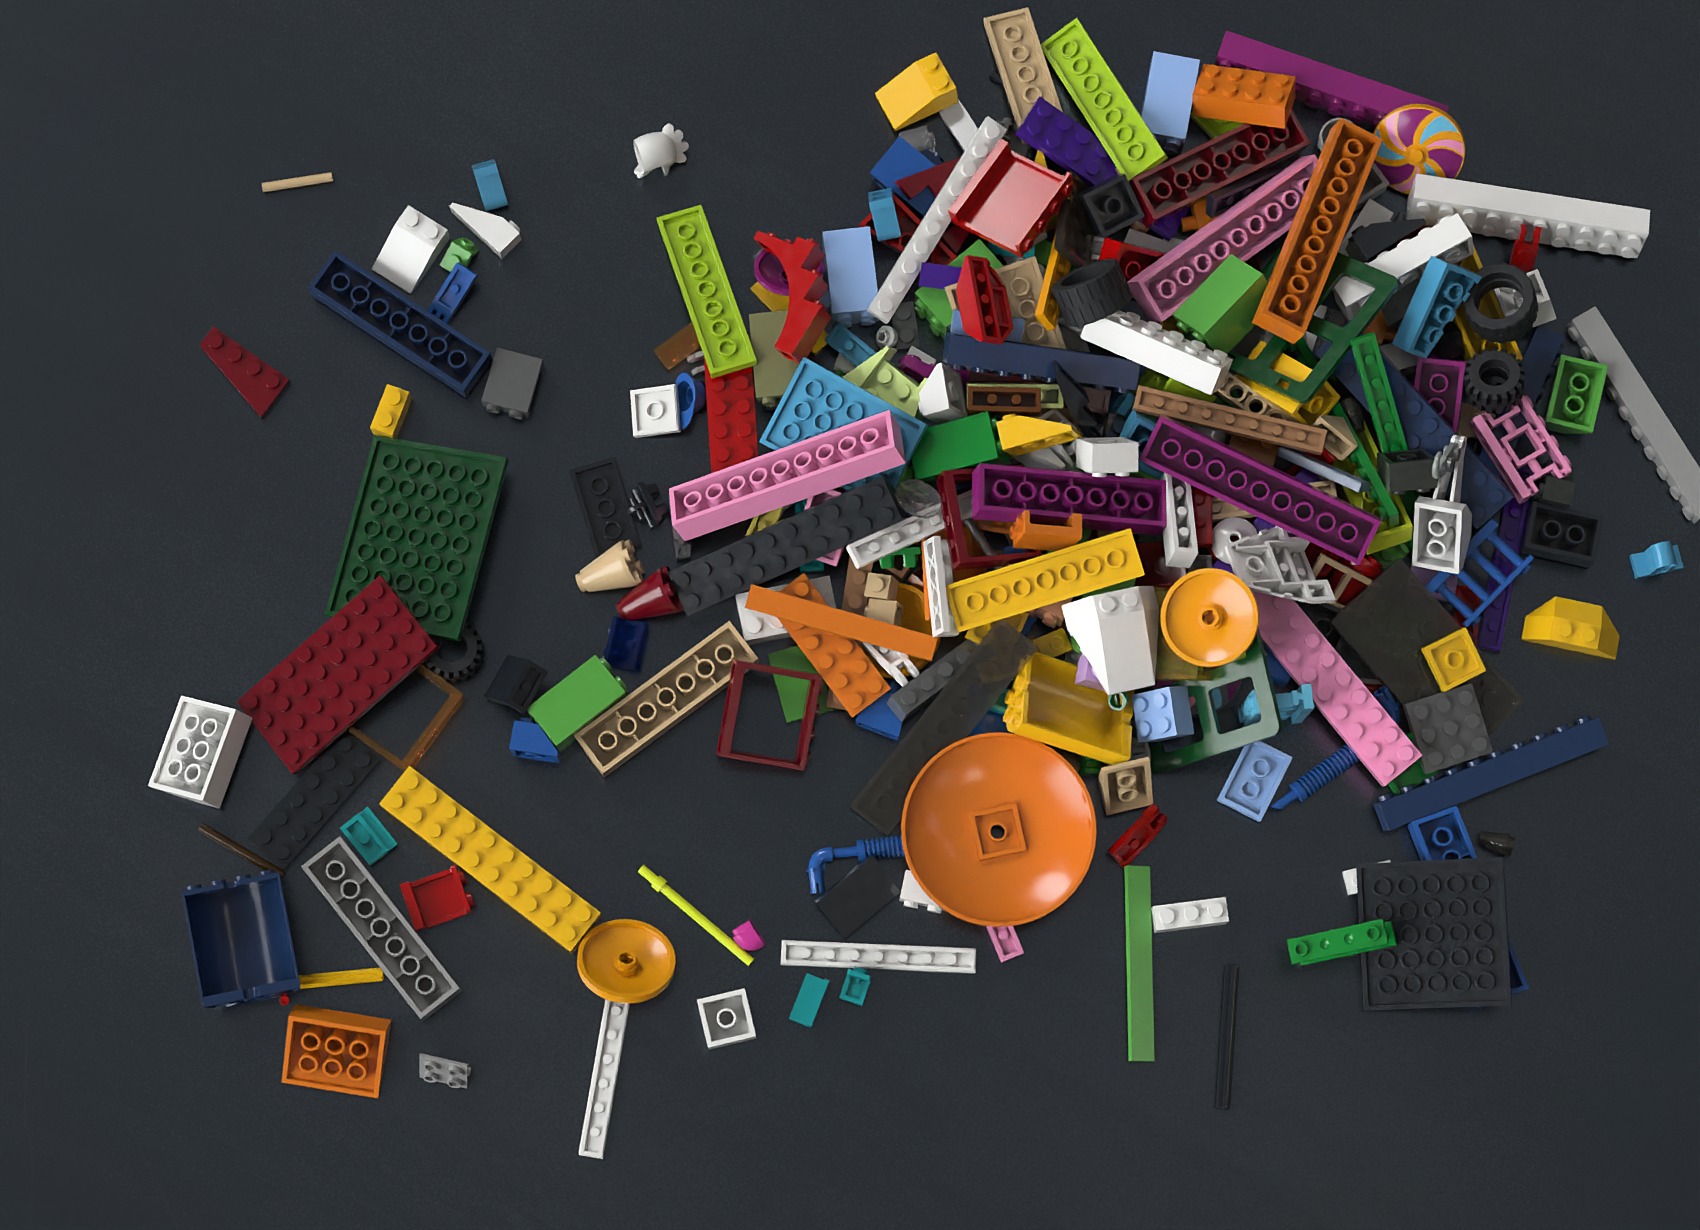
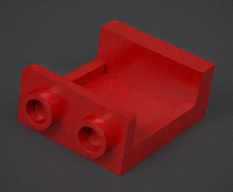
M456 865L420 880L399 884L417 933L473 913L471 907L475 905L471 892H465L463 884L467 883L463 870H458Z

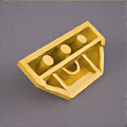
M1557 596L1525 616L1521 640L1614 660L1616 659L1620 638L1603 606Z

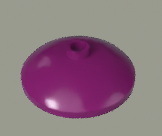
M763 250L754 262V275L757 281L764 288L775 294L789 296L788 279L782 263L775 255ZM822 261L816 271L820 272L824 278L825 267Z

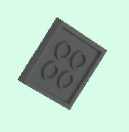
M1472 683L1403 704L1415 747L1422 754L1419 760L1424 774L1493 752Z

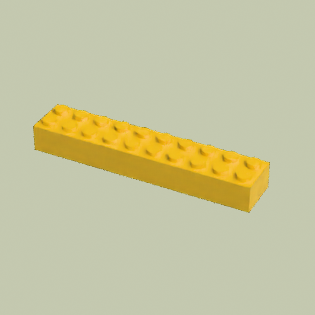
M409 766L379 803L384 810L571 954L575 952L585 935L593 929L602 917L601 912Z

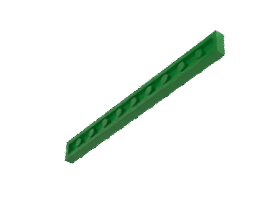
M1371 332L1351 339V347L1381 451L1408 450L1375 333ZM1406 490V493L1399 495L1413 525L1414 532L1415 501L1421 496V493L1415 490ZM1413 532L1412 540L1408 541L1411 555H1413Z
M1302 336L1295 344H1289V350L1291 352L1294 351L1297 356L1296 361L1313 370L1318 363L1304 337ZM1337 401L1327 415L1343 417L1358 444L1347 456L1351 464L1355 463L1358 469L1356 470L1358 478L1371 484L1367 494L1371 502H1376L1378 506L1377 512L1381 521H1386L1389 528L1399 525V513L1341 405Z

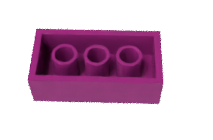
M1418 356L1414 387L1451 427L1459 433L1464 393V370L1467 367V361L1427 357L1425 359Z

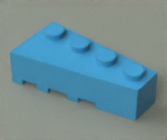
M1431 256L1392 344L1426 359L1443 335L1442 329L1449 321L1452 322L1456 316L1455 310L1462 301L1465 302L1470 296L1469 290L1474 283H1479L1482 276L1466 268Z

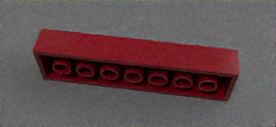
M1291 109L1285 129L1245 123L1132 178L1129 183L1145 215L1141 219L1147 228L1207 199L1208 194L1302 152L1311 143Z

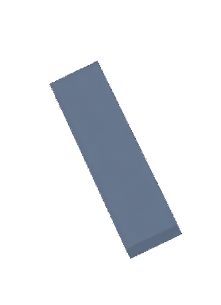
M1284 446L1278 448L1277 456L1356 492H1368L1371 484L1299 450Z

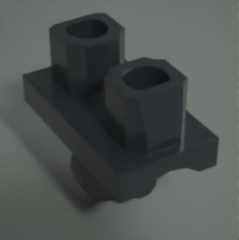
M644 481L637 483V487L631 491L633 498L629 499L632 507L627 512L629 516L637 515L639 521L645 519L649 529H652L670 514V510L665 503L655 505L653 499L660 495L657 484L645 485Z

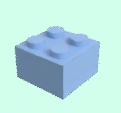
M1187 686L1166 687L1131 695L1139 743L1158 742L1194 734Z

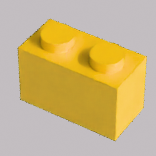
M389 384L386 385L370 426L374 435L397 439L412 401L409 391Z

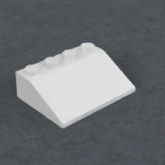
M181 696L148 786L220 809L252 717L233 708Z

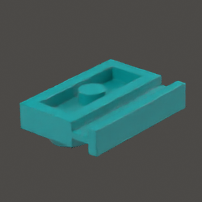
M368 806L340 827L341 831L370 867L389 853L391 849L398 846L397 842Z

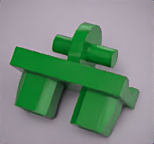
M919 545L907 546L879 559L881 568H894V555H903V567H916L918 554H920Z

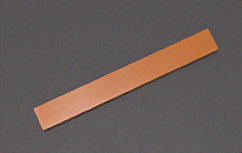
M752 584L745 608L928 661L932 660L938 637Z

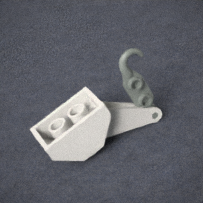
M1453 435L1450 444L1445 445L1443 455L1441 452H1437L1432 466V476L1438 479L1433 497L1419 496L1415 501L1412 566L1459 574L1463 568L1472 526V513L1466 504L1460 503L1463 462L1467 442L1466 436ZM1455 462L1450 501H1445L1448 483Z

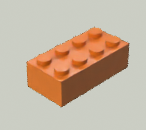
M1203 64L1192 94L1193 116L1285 129L1296 98V76Z

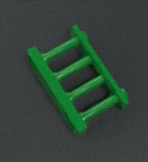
M1383 919L1288 939L1287 944L1292 964L1301 963V966L1397 946L1392 921L1384 922Z

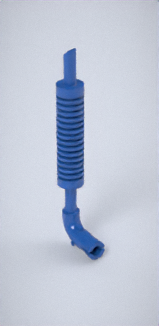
M1388 687L1379 688L1381 694L1376 690L1374 696L1398 725L1400 722L1399 703L1395 702ZM1344 745L1343 748L1341 747L1332 756L1325 759L1324 762H1320L1312 770H1309V773L1306 772L1305 776L1302 775L1297 781L1289 785L1291 791L1270 807L1283 809L1296 799L1300 802L1308 799V796L1310 797L1312 794H1315L1320 788L1322 789L1326 786L1327 782L1330 783L1331 780H1334L1339 774L1341 775L1350 766H1353L1354 763H1358L1360 759L1348 745Z
M897 835L895 838L890 836V839L888 837H885V839L880 837V840L878 838H875V840L871 838V841L860 839L856 840L857 846L835 849L825 847L819 849L812 855L808 870H806V872H809L810 894L817 893L816 883L819 885V893L826 892L823 871L825 870V862L833 861V858L858 856V861L860 862L870 854L878 859L880 857L885 859V856L887 858H890V856L895 858V855L900 857V854L904 857L901 835H899L900 838Z

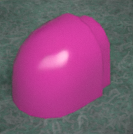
M751 919L732 930L735 935L733 937L735 942L747 951H755L766 946L765 940Z

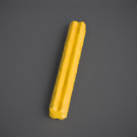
M381 968L299 975L300 989L384 980V972Z

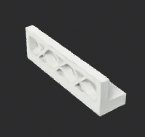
M933 536L923 542L933 637L957 636L959 633L947 599L945 586L953 583L947 540H941L940 536Z

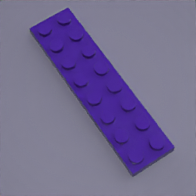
M1039 96L1017 130L1016 136L1036 150L1044 153L1046 157L1089 187L1117 174L1114 170L1116 165L1095 134ZM1190 207L1148 228L1169 241L1181 224V218L1185 217Z

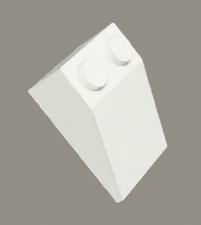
M408 205L394 225L372 267V271L411 295L450 239L448 230Z

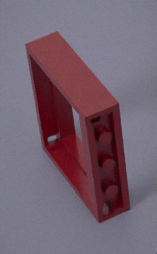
M1011 465L1015 467H1025V465ZM976 468L944 470L936 478L953 570L1007 566L1008 563L1013 565L1042 556L1041 550L1024 549L1025 553L968 558L955 484L972 483V473Z
M733 659L716 755L804 771L805 765L808 766V761L811 758V752L808 751L809 742H813L815 736V728L812 726L814 718H817L820 706L817 704L818 694H822L823 691L822 675ZM745 669L809 680L795 760L731 749Z

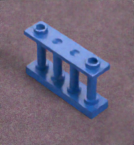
M1492 518L1470 538L1465 559L1467 557L1473 558L1500 585L1489 594L1462 568L1459 574L1439 571L1423 587L1429 595L1435 591L1448 600L1466 618L1462 623L1464 627L1469 625L1474 627L1482 619L1480 613L1519 573L1523 576L1533 566L1530 562L1534 557L1528 555L1523 560L1497 535L1495 528L1499 524ZM1484 540L1490 541L1517 566L1507 577L1480 552L1481 549L1478 546ZM1451 574L1454 577L1457 576L1483 601L1474 611L1446 586L1445 580Z

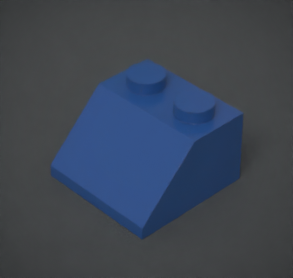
M521 718L520 721L514 720L509 746L513 756L561 763L558 751L541 727L535 724V720L529 718Z

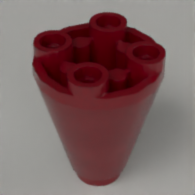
M667 565L657 569L622 597L620 602L616 603L617 611L623 620L668 615L684 610L668 576V572L671 570Z

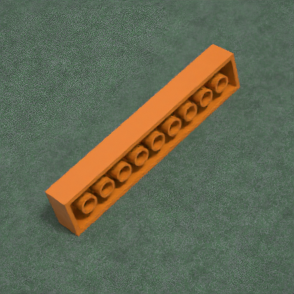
M1340 118L1330 129L1252 323L1292 344H1295L1305 334L1383 139L1343 118Z

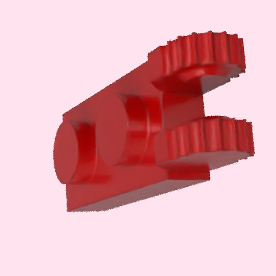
M1521 224L1518 237L1514 242L1509 265L1517 266L1520 270L1528 273L1534 270L1539 249L1541 227H1535L1531 242L1524 240L1527 234V226Z
M1152 804L1142 812V817L1107 850L1121 867L1128 866L1166 825L1168 818L1165 814L1159 813L1160 808L1157 805Z

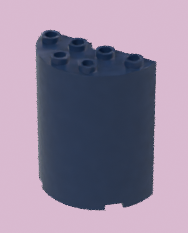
M273 869L260 872V876L250 877V874L235 877L236 882L226 883V879L212 881V886L202 887L201 884L188 886L187 891H182L203 1008H217L223 1005L231 1007L283 996V993L295 992L301 988L279 872L275 873Z

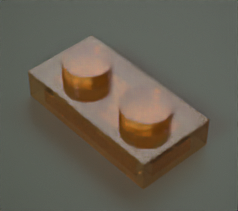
M688 324L654 350L655 355L668 371L700 348L693 324Z

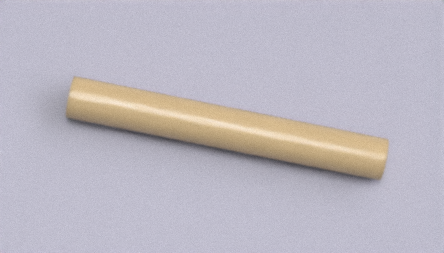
M332 172L265 182L262 183L263 192L332 182L333 175Z

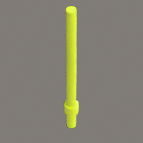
M645 865L638 870V873L652 884L651 887L657 892L661 891L746 965L749 966L753 962L754 958L667 885L668 881L661 875L658 877Z

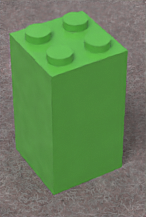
M980 239L947 265L962 268L964 258L967 255L988 258L993 269L1004 266ZM921 287L915 292L914 310L921 319H927L930 323V329L936 336L941 335L945 340L946 332L950 333L953 314L946 291L943 289Z
M1231 254L1173 313L1177 321L1176 327L1185 335L1184 339L1191 342L1192 340L1200 341L1206 345L1205 348L1212 351L1220 350L1228 354L1255 326L1252 321L1268 282L1261 272Z
M594 655L532 703L527 709L530 717L541 727L559 753L576 741L574 737L576 733L626 697L628 692L626 685L619 676L614 678L611 675L613 673L612 668L604 658L599 660Z

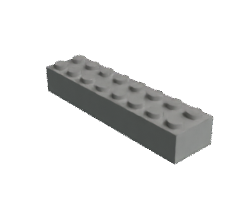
M340 836L301 866L422 1021H425L462 991Z

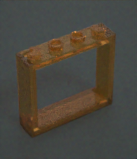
M422 664L415 671L449 694L450 697L402 761L354 726L346 730L403 772L409 766L412 768L416 766L466 698L462 692Z

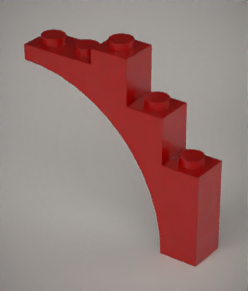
M757 231L753 239L764 250L772 253L780 260L786 272L789 285L788 313L774 348L784 358L800 364L803 357H808L831 319V316L825 311L826 306L819 302L828 285L822 279L823 275L816 271L825 254L819 248L820 244L811 238L805 240L797 237L795 242L789 239L783 241L772 232L766 234Z

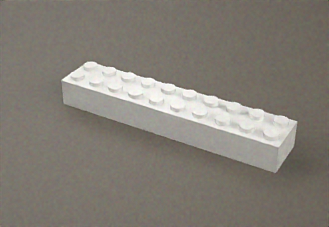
M1416 173L1407 200L1405 219L1424 218L1427 222L1425 225L1435 226L1439 224L1442 218L1458 213L1469 232L1515 240L1518 237L1519 228L1523 224L1527 226L1525 241L1532 242L1535 227H1541L1539 243L1574 248L1579 251H1594L1604 255H1619L1624 258H1638L1649 234L1650 210Z

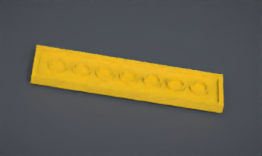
M1131 528L945 586L947 599L959 633L1144 576L1145 573Z

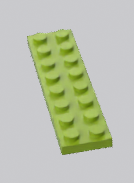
M1077 18L1040 44L1045 56L1120 173L1126 175L1129 182L1132 178L1158 166L1168 158Z
M702 205L657 217V223L711 378L757 365L753 348Z

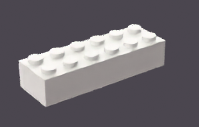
M1458 213L1453 216L1448 215L1442 218L1439 224L1434 227L1424 228L1419 232L1418 236L1411 240H1403L1395 249L1384 251L1370 263L1365 262V264L1395 276L1399 283V287L1395 291L1396 293L1416 278L1421 279L1431 256L1456 264L1474 254L1472 235ZM1347 276L1342 277L1333 288L1335 300L1348 321L1353 319L1375 290V288Z
M1118 310L1104 319L1084 325L1080 338L1209 395H1212L1223 386L1233 361L1223 351L1205 348L1206 345L1200 341L1192 340L1191 342L1184 339L1183 334L1176 331L1168 332L1162 329L1160 324L1152 321L1145 322L1140 319L1139 315L1132 312L1125 313Z

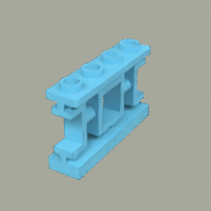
M1311 684L1301 685L1298 690L1291 691V693L1275 694L1281 719L1287 720L1288 717H1291L1292 724L1302 723L1314 709ZM1255 690L1251 691L1241 705V708L1238 709L1239 722L1244 723V727L1258 723L1261 720Z

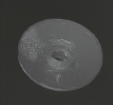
M904 480L896 489L895 495L899 505L907 513L915 517L931 518L936 516L941 509L942 502L937 491L921 480Z

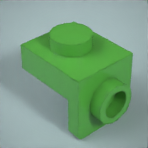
M458 238L451 242L440 266L449 272L452 271L457 262L467 267L479 249L474 247L472 241L466 238Z

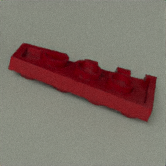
M214 326L200 343L203 351L262 419L291 382L287 377Z

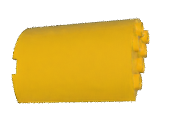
M1028 649L1024 658L1020 657L1017 661V674L1012 689L1008 690L1005 697V704H1008L1003 716V722H1006L1008 731L1110 765L1127 762L1131 756L1132 726H1130V720L1133 716L1131 695H1134V690L1125 692L1129 697V702L1124 709L1119 711L1113 710L1108 704L1109 695L1105 691L1075 684L1078 665ZM1119 695V696H1120V705H1122L1121 695Z

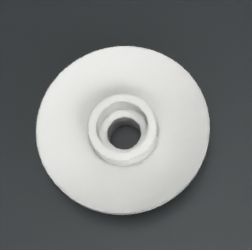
M1226 518L1220 521L1213 529V547L1211 549L1219 560L1230 564L1224 549L1226 545L1233 543L1230 541V537L1237 535L1240 540L1247 536L1252 537L1258 533L1255 527L1243 518Z

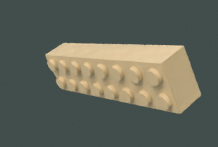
M728 621L574 735L575 740L605 778L728 687L733 659L759 663L758 657L732 623Z

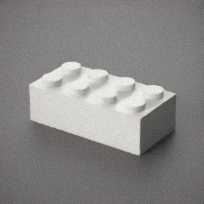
M830 576L810 579V582L829 607L836 608ZM788 584L770 587L766 589L779 592ZM749 592L735 595L743 638L748 645L791 637L777 617L745 608Z

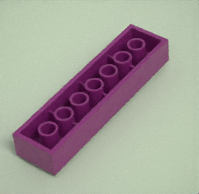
M980 463L972 473V519L1015 523L1017 517L1024 510H1030L1031 524L1062 526L1072 513L1082 514V529L1119 532L1131 528L1132 533L1159 535L1167 527L1166 480L1112 475L1093 477L1090 473Z

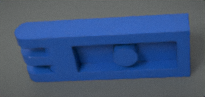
M457 262L427 311L431 314L437 312L435 316L439 319L443 316V322L449 324L477 279L478 274Z

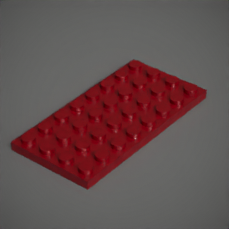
M379 575L243 695L237 703L246 715L252 717L253 724L290 772L296 775L440 647L385 578Z

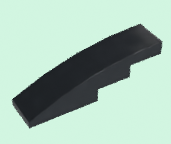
M1056 360L1053 361L1052 365L1060 392L1072 418L1086 438H1102L1101 433L1094 427L1097 424L1094 413L1086 405L1089 403L1086 391Z

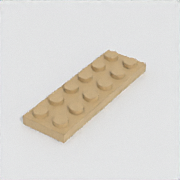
M1029 8L984 18L983 23L1017 128L1019 129L1039 96L1062 111Z

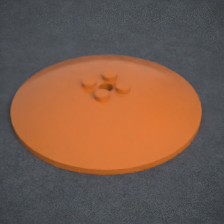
M985 733L967 737L949 745L936 754L922 768L911 785L905 800L901 821V838L905 858L913 877L935 904L953 916L970 923L990 927H1010L1029 923L1044 917L1057 909L1074 893L1086 875L1092 861L1096 843V818L1092 800L1084 782L1072 765L1059 753L1039 741L1021 735ZM1001 826L1004 829V836L1000 839L994 838L990 832L991 828Z

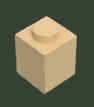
M868 573L864 596L868 599L896 601L899 581L891 575Z
M869 598V604L866 605L864 610V617L900 627L904 606L897 601Z

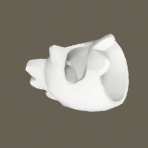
M668 123L663 127L662 132L648 133L633 140L638 166L635 168L634 173L638 178L645 177L657 167H662L665 176H667L670 166L675 162L682 163L686 161L687 158L683 152L689 148V145L686 141H681L683 138L681 130L674 131L673 125Z

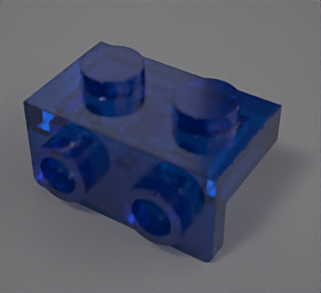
M617 616L613 617L612 623L609 626L607 646L603 653L604 659L610 666L639 671L649 624L646 622L624 620Z

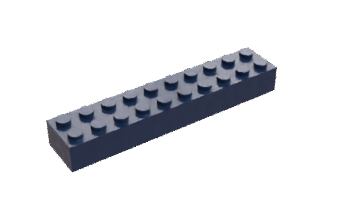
M1349 320L1343 327H1346L1351 320ZM1327 341L1315 354L1321 359L1333 343ZM1351 348L1333 373L1370 413ZM1380 350L1408 450L1424 448L1434 457L1437 452H1441L1443 455L1445 445L1450 444L1453 435L1459 434ZM1466 443L1460 503L1467 505L1472 513V524L1478 529L1515 495ZM1455 462L1446 491V496L1449 499L1451 496Z

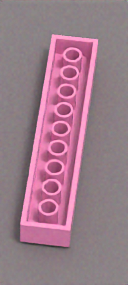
M1316 155L1300 157L1127 282L1148 322H1162L1171 316L1231 254L1245 262L1287 232L1293 223L1318 159Z
M890 410L669 488L672 526L682 539L687 541L905 464L901 427Z
M1252 591L1259 607V630L1262 642L1299 687L1311 684L1314 705L1381 786H1386L1422 756L1294 600Z

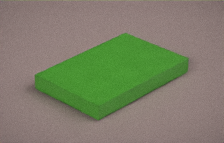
M799 646L768 654L771 666L819 674ZM773 674L786 723L802 720L809 680ZM824 680L822 694H818L817 704L820 706L818 715L833 711V708L826 707L828 690Z

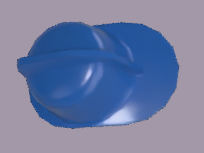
M681 373L675 382L678 386L681 430L689 425L693 414L698 413L706 403L705 382L694 380L687 373Z

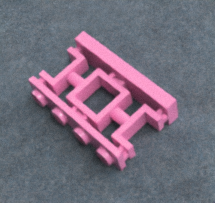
M1523 395L1522 399H1519L1518 405H1512L1511 411L1494 420L1490 414L1485 412L1483 415L1480 414L1474 417L1469 424L1505 483L1515 495L1514 497L1519 505L1538 493L1539 490L1534 484L1536 480L1549 473L1555 478L1562 479L1568 477L1572 472L1570 460L1559 451V444L1556 438L1548 434L1545 429V421L1540 415H1536L1532 409L1533 403L1527 395ZM1522 412L1528 423L1517 429L1511 419ZM1502 424L1508 435L1501 438L1498 442L1491 430ZM1525 433L1536 451L1519 460L1508 442ZM1547 452L1554 463L1542 469L1536 459ZM1528 464L1534 475L1528 477L1523 482L1516 470Z

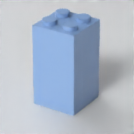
M1154 51L1149 68L1141 116L1166 154H1181L1186 140L1192 107V94L1196 85L1200 60Z
M870 226L824 231L823 253L825 254L824 262L832 326H836L839 322L846 328L856 323H861L863 326L875 324V321H879V319L867 311L878 293Z

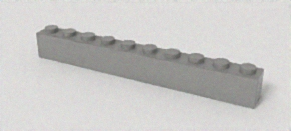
M1595 306L1570 321L1567 325L1569 328L1568 334L1573 341L1578 342L1581 347V354L1585 360L1608 365L1604 382L1608 397L1611 400H1615L1619 406L1618 411L1624 420H1628L1631 425L1633 436L1642 442L1645 447L1644 452L1646 456L1655 462L1658 467L1657 472L1661 479L1666 480L1670 486L1671 495L1675 500H1679L1683 506L1682 511L1688 520H1692L1695 524L1700 521V467Z

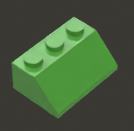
M1561 355L1557 364L1544 419L1546 430L1563 434L1593 433L1608 365Z

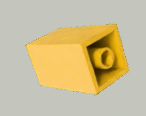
M1261 340L1252 350L1248 359L1254 360L1267 343ZM1282 353L1271 368L1298 382H1303L1312 371V369ZM1234 375V377L1303 425L1310 426L1320 415H1327L1340 399L1339 394L1327 381L1311 401L1300 404L1240 375ZM1282 381L1279 386L1287 390L1290 384Z

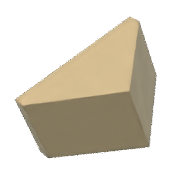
M1320 415L1310 425L1327 430L1323 447L1340 461H1343L1358 446L1343 417Z

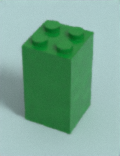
M986 411L927 428L911 457L916 480L928 486L937 485L936 478L944 470L976 468L980 463L1010 465L1009 457L1012 456L1002 449L996 422L1001 421V418Z

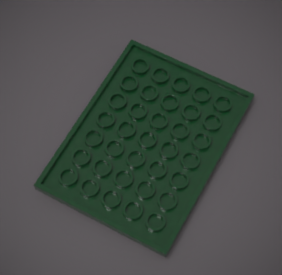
M374 435L324 615L332 618L381 575L430 636L461 642L507 471L508 458Z

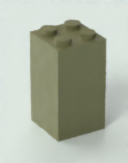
M788 310L749 314L751 345L757 360V365L753 366L756 399L762 408L765 407L766 410H776L799 366L798 363L784 358L774 348L784 327Z

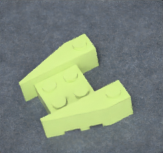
M886 346L842 377L922 421L924 416L920 413L918 406L920 402L919 393L928 378H924L921 384L918 385L892 364L890 360L897 352L895 348Z

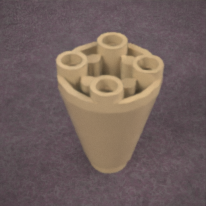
M631 540L619 541L575 575L577 584L582 592L635 587L643 582L641 574L645 573L642 562L640 560L637 561L633 554L635 549Z

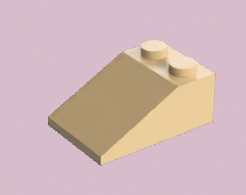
M1149 757L1101 768L1098 776V787L1106 816L1153 804Z

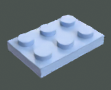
M1261 741L1244 746L1217 801L1261 822L1293 757Z

